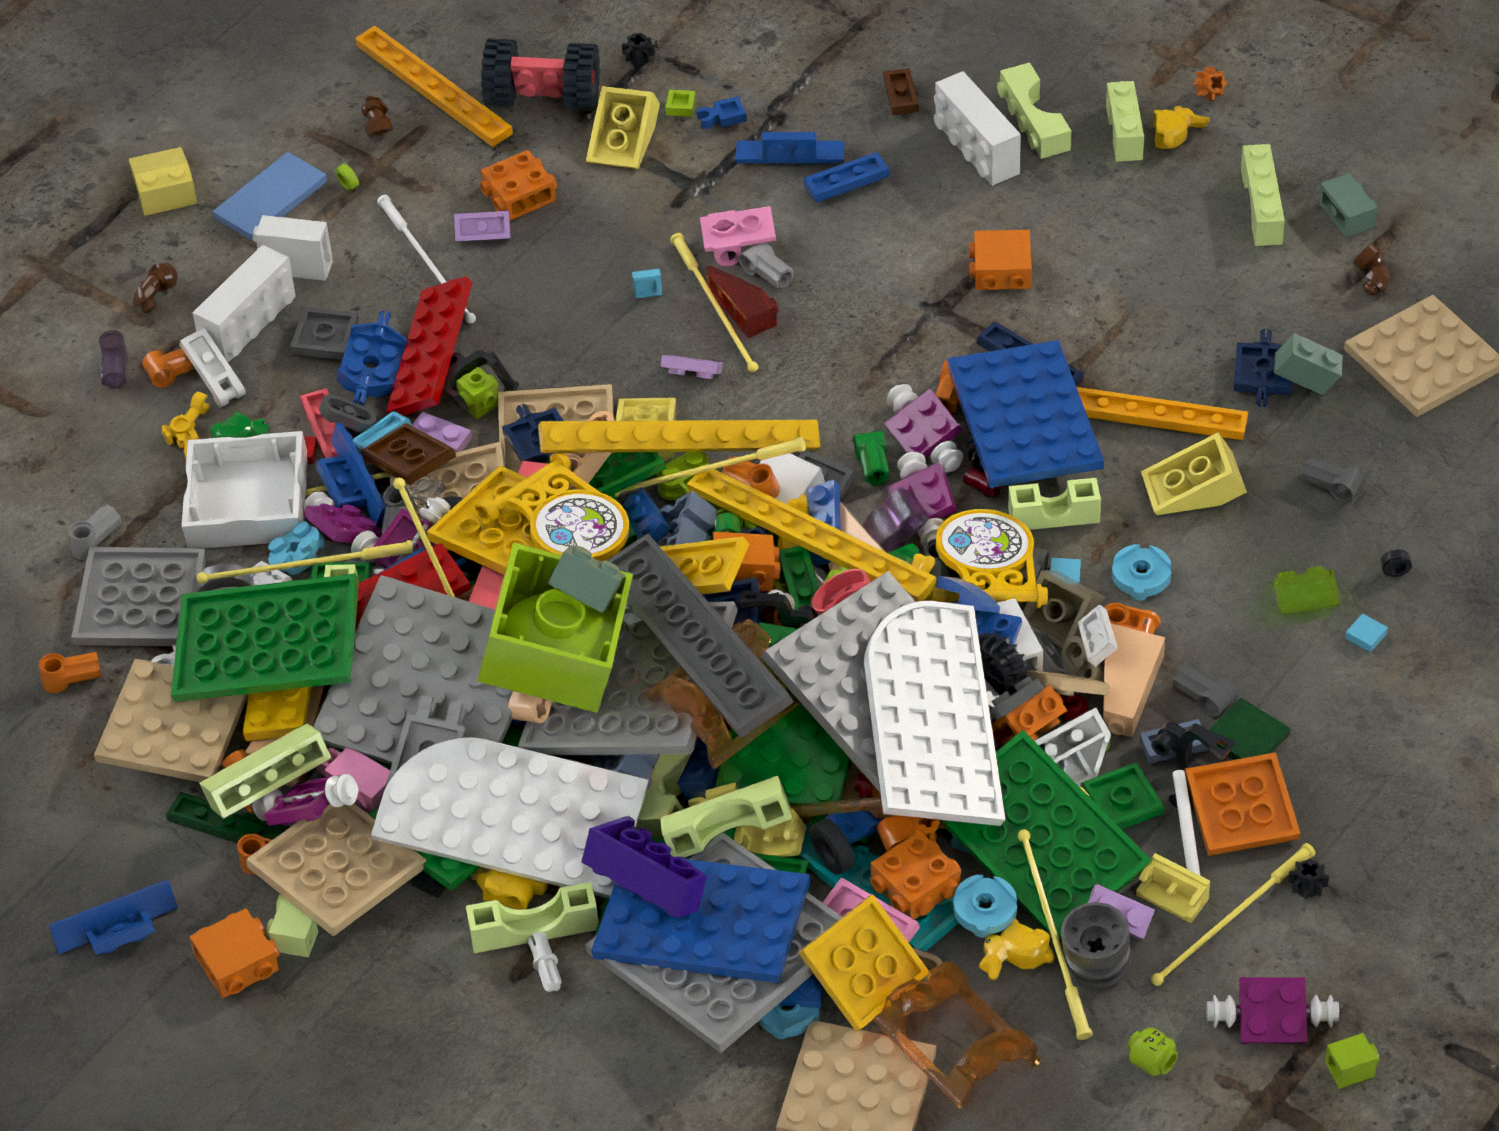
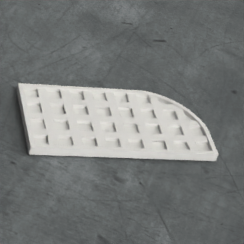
M920 601L902 606L889 614L879 624L868 642L864 655V668L883 814L1001 826L1005 821L974 606L937 601Z
M470 737L447 740L417 753L394 774L383 793L371 833V839L560 887L591 882L594 895L610 899L615 881L594 873L592 868L581 863L589 828L628 815L635 820L634 827H636L646 794L648 780L482 738Z

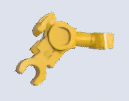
M198 391L194 394L190 409L185 415L181 414L174 417L170 425H162V434L166 443L169 446L174 444L173 437L177 441L179 449L184 448L186 460L188 440L199 439L194 429L196 426L195 420L199 414L204 415L210 407V404L205 403L208 396Z

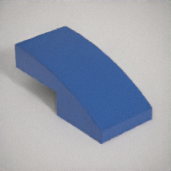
M937 577L936 588L960 593L958 604L974 606V610L999 613L1000 606L996 601L974 584L955 577Z
M876 797L855 801L849 810L827 815L825 819L832 820L844 833L849 844L877 832L876 827L878 823L890 815L883 814L881 803Z

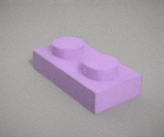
M509 211L454 214L456 242L511 238Z
M662 355L661 367L669 368L668 373L685 375L686 370L696 371V377L713 379V374H721L723 362L673 355Z
M422 412L412 424L418 430L454 448L455 453L463 451L472 439L471 430Z
M1098 884L1094 885L1087 903L1100 902L1110 904L1120 910L1127 919L1129 936L1143 940L1155 909Z

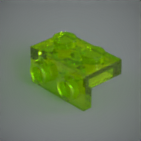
M1315 566L1306 569L1307 573L1295 575L1294 570L1278 573V578L1272 580L1270 585L1271 589L1275 588L1279 614H1290L1340 605L1334 569L1324 570V566Z

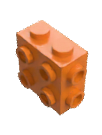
M529 150L481 169L482 181L479 184L485 197L489 196L496 211H509L510 221L556 201L555 189H557V182L554 176L545 171L541 160L535 158Z
M1030 230L974 231V242H969V259H974V262H969L970 279H975V290L1031 289Z
M713 532V540L743 536L749 543L734 581L757 577L760 584V592L773 590V581L779 580L780 562H778L779 547H774L773 535Z
M1049 685L1011 712L991 722L993 737L999 747L1002 748L1022 730L1035 740L1040 734L1059 724L1060 720L1058 717L1067 711L1061 696Z
M918 831L871 862L870 883L877 893H883L890 900L893 908L915 920L921 915L928 914L935 905L944 899H950L955 895L956 889L960 884L961 869L954 859L948 858L940 850L935 840L932 838L928 839L921 831Z
M247 908L237 913H232L225 919L209 927H204L189 936L195 958L222 999L231 994H237L245 987L259 980L267 979L273 973L279 971L277 957L280 956L277 945L273 939H266L264 936L266 932L262 922L258 917L253 919Z

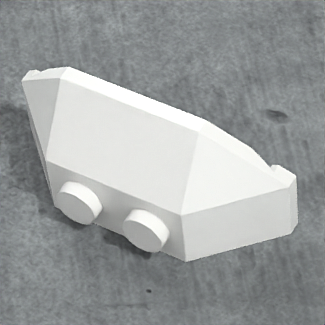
M1094 708L1035 740V742L1080 787L1081 782L1098 776L1111 734L1097 708Z

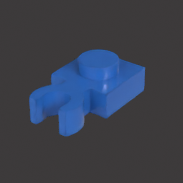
M738 96L713 102V108L701 107L696 110L697 119H701L702 129L711 128L715 123L725 127L747 121L746 111Z

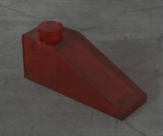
M711 265L706 267L707 285L712 294L747 338L777 326L778 305L775 299L769 298L762 288Z

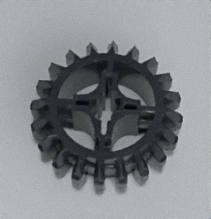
M987 632L978 635L984 679L999 695L1006 691L1009 695H1012L1016 692L1014 685L1028 676L1032 678L1026 672L1030 665L1025 664L1023 661L1025 654H1019L1017 651L1018 644L1010 645L1009 637L1001 638L999 633L990 634Z

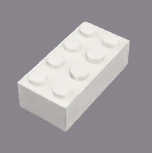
M964 71L936 82V95H934L936 115H934V122L937 128L946 133L950 142L962 151L964 158L968 162L970 161L977 168L979 175L982 178L985 177L992 186L1019 175L1021 134Z
M262 245L192 312L196 332L205 328L227 362L237 356L296 297L289 257Z

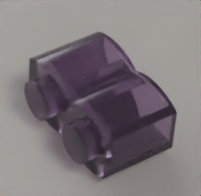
M901 487L891 492L882 504V507L872 511L862 526L887 553L904 546L908 538L917 533L926 524L929 517L915 494Z

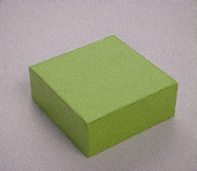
M669 89L665 107L666 115L692 117L696 101V91Z

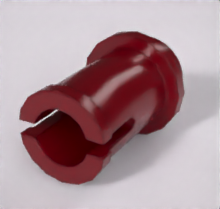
M970 467L964 475L963 482L982 491L986 497H996L1002 489V486L990 488L985 473L978 471L974 467Z

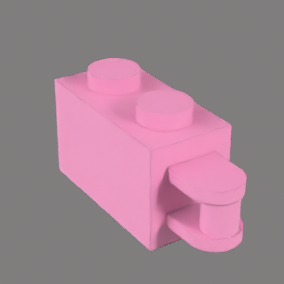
M328 748L331 759L318 765L316 769L325 777L342 774L352 776L358 785V795L354 804L367 813L373 811L381 803L390 770L358 751L345 748L340 753L334 748Z

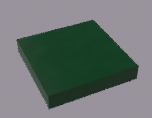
M1240 698L1209 729L1212 732L1236 741L1235 746L1227 754L1232 760L1270 754L1290 735V728L1243 698ZM1216 744L1219 748L1226 749L1222 744Z

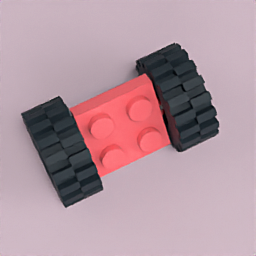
M488 38L487 42H485L481 70V94L484 105L512 107L516 94L526 97L534 95L551 98L563 97L566 110H595L600 82V57L597 44L569 43L565 59L519 57L516 40Z

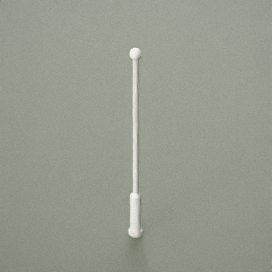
M380 196L377 200L378 206L385 211L399 231H403L440 283H446L447 281L407 229L406 221L391 203L389 196ZM466 308L464 312L465 321L472 324L475 322L476 316Z

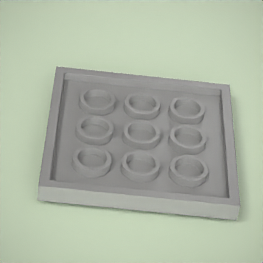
M89 547L71 636L73 645L176 646L182 594L192 593L193 579L199 572L205 569L206 549Z

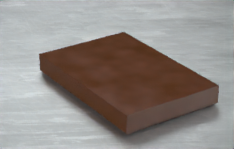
M407 423L361 451L365 461L396 478L404 479L408 485H412L456 457L454 448Z

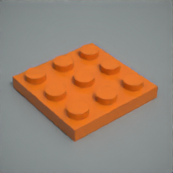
M1276 752L1185 769L1187 787L1208 856L1300 839L1301 833Z

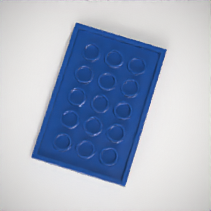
M1059 340L948 358L947 367L990 488L1104 469L1102 453Z
M685 859L705 874L707 879L699 910L678 918L668 915L663 908L656 904L645 902L641 899L640 895L619 887L616 884L617 882H615L591 950L593 959H610L620 963L645 964L648 966H659V968L687 970L688 972L709 973L711 975L772 983L780 982L811 883L809 874Z

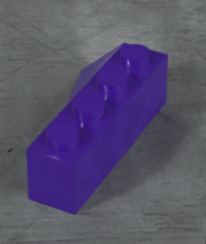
M628 815L589 828L581 863L592 868L594 873L610 878L623 889L633 891L640 895L641 899L645 902L656 904L663 908L670 916L680 918L699 910L707 876L683 857H673L670 855L671 848L665 843L658 844L652 841V833L646 828L638 830L634 827L635 820Z

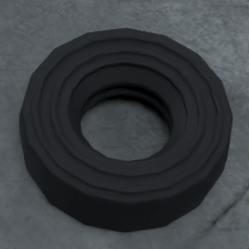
M824 819L811 827L810 836L813 846L821 861L832 873L839 875L854 866L855 859L851 846L844 833L832 820Z

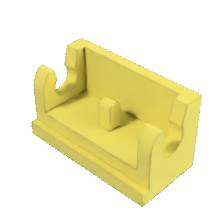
M790 809L791 820L763 830L754 825L737 826L734 841L740 845L743 842V847L753 853L779 857L800 855L807 827L794 809Z
M1155 853L1151 859L1152 863L1142 871L1139 877L1142 883L1136 890V896L1192 923L1209 900L1210 880Z

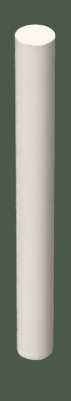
M1176 770L1173 772V780L1186 868L1200 875L1186 775L1184 770Z

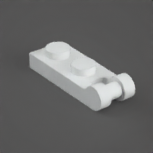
M205 328L180 340L179 345L220 408L229 404V400L234 397L239 399L246 395L242 383ZM227 381L230 387L223 390L220 384Z

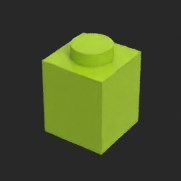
M1364 1033L1327 1045L1325 1064L1339 1089L1375 1077L1379 1054L1373 1043L1369 1044Z

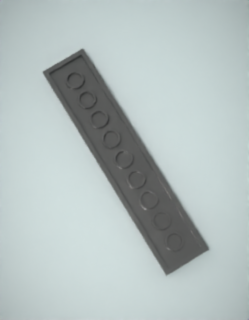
M648 533L607 560L618 566L619 571L633 574L626 604L740 738L793 703L789 693Z

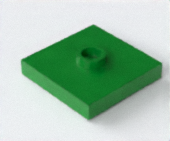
M1137 762L1081 782L1080 787L1089 794V797L1121 829L1164 814L1165 807Z

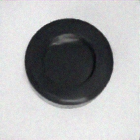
M1391 550L1381 557L1382 571L1387 576H1403L1412 568L1410 554L1407 551Z

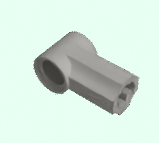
M767 242L754 244L738 256L739 264L747 274L754 275L757 273L776 288L784 289L794 277V270L775 256L773 249Z
M109 505L102 506L86 521L75 522L69 527L68 534L71 552L76 559L87 560L89 547H98L99 543L122 524L121 516L116 512L115 508Z

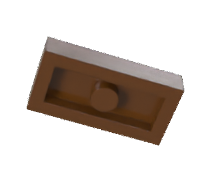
M910 68L884 71L883 80L892 115L919 112V103Z

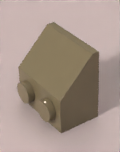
M1041 570L1036 585L1041 584L1042 587H1047V605H1041V608H1036V602H1027L1023 614L1031 627L1046 632L1052 643L1063 648L1064 643L1070 637L1078 636L1081 638L1078 621L1095 607L1102 605L1105 596L1056 571Z

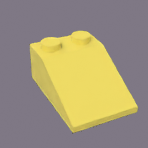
M601 87L586 163L639 169L654 132L660 106L653 92Z
M181 147L129 158L144 216L197 204L193 179Z
M676 398L619 399L616 421H676ZM657 452L664 462L669 460V458H674V452Z
M1219 432L1141 471L1156 515L1221 506L1247 493L1233 452Z

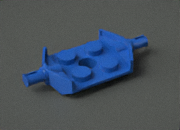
M385 310L379 312L377 323L351 326L350 337L340 368H338L337 381L345 390L354 392L353 402L358 403L359 401V404L364 406L365 399L369 396L382 398L392 393L406 345V338L388 326L391 314L387 311L384 318ZM374 363L377 367L368 368L364 364Z

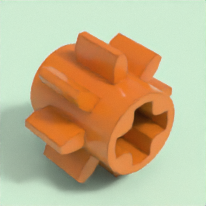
M1214 66L1205 67V71H1197V78L1192 83L1197 90L1196 95L1205 96L1206 100H1215V95L1223 96L1225 85L1228 84L1223 76L1224 71H1215Z

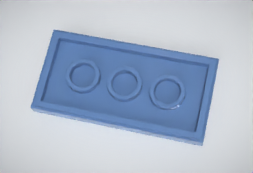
M287 152L213 210V218L253 241L254 227L259 225L262 215L284 217L328 181L327 174Z

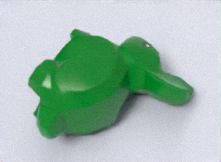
M236 411L233 416L223 423L218 422L214 424L209 432L212 438H247L261 434H270V426L263 418L252 421L249 417Z

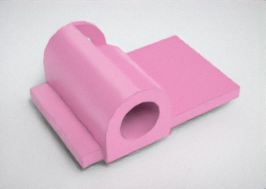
M771 206L737 212L731 210L700 217L705 252L714 251L716 262L722 266H732L739 262L738 256L742 253L741 246L776 241ZM734 251L736 253L735 258L729 260L728 252Z

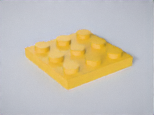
M873 894L865 898L798 952L855 1031L861 1030L930 973Z

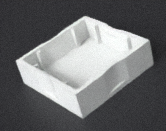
M303 431L261 434L247 438L222 437L188 440L186 460L188 484L184 494L182 530L187 548H218L268 544L273 539L283 537L286 533L292 531L298 523L305 521L303 505L306 500L308 460Z

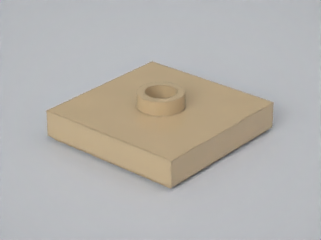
M1035 670L1026 671L1032 676V681L1038 678L1043 686L1051 685L1052 688L1056 689L1057 693L1062 695L1074 696V692L1109 695L1110 685L1106 682L1069 674Z

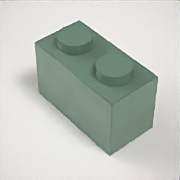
M1350 173L1321 183L1319 204L1346 238L1375 228L1376 217L1379 212L1377 203L1370 199L1365 193L1362 184L1357 182Z
M1293 333L1275 352L1274 373L1324 395L1342 376L1343 355Z
M569 546L563 552L548 584L603 613L609 607L625 575L619 572V567L606 560L600 562L591 557L592 553L581 546H575V548Z

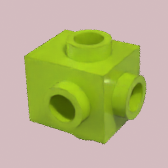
M477 367L456 381L458 394L469 408L467 411L476 419H479L498 406L497 389L499 386L493 375L487 374Z

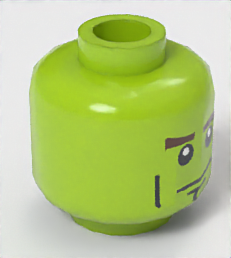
M1154 1027L1146 1028L1141 1032L1136 1031L1128 1041L1127 1047L1130 1049V1062L1150 1076L1168 1073L1177 1061L1178 1052L1176 1051L1174 1040Z

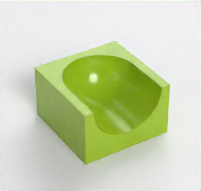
M513 542L477 682L597 713L612 669L633 574L619 571L625 576L609 607L602 613L548 584L562 555Z

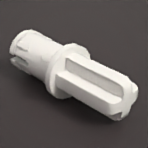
M543 932L534 933L532 935L536 943H534L531 936L527 940L534 958L533 968L539 972L543 987L547 992L558 991L561 988L560 984L562 981L556 966L558 963L557 956L551 951L547 934Z

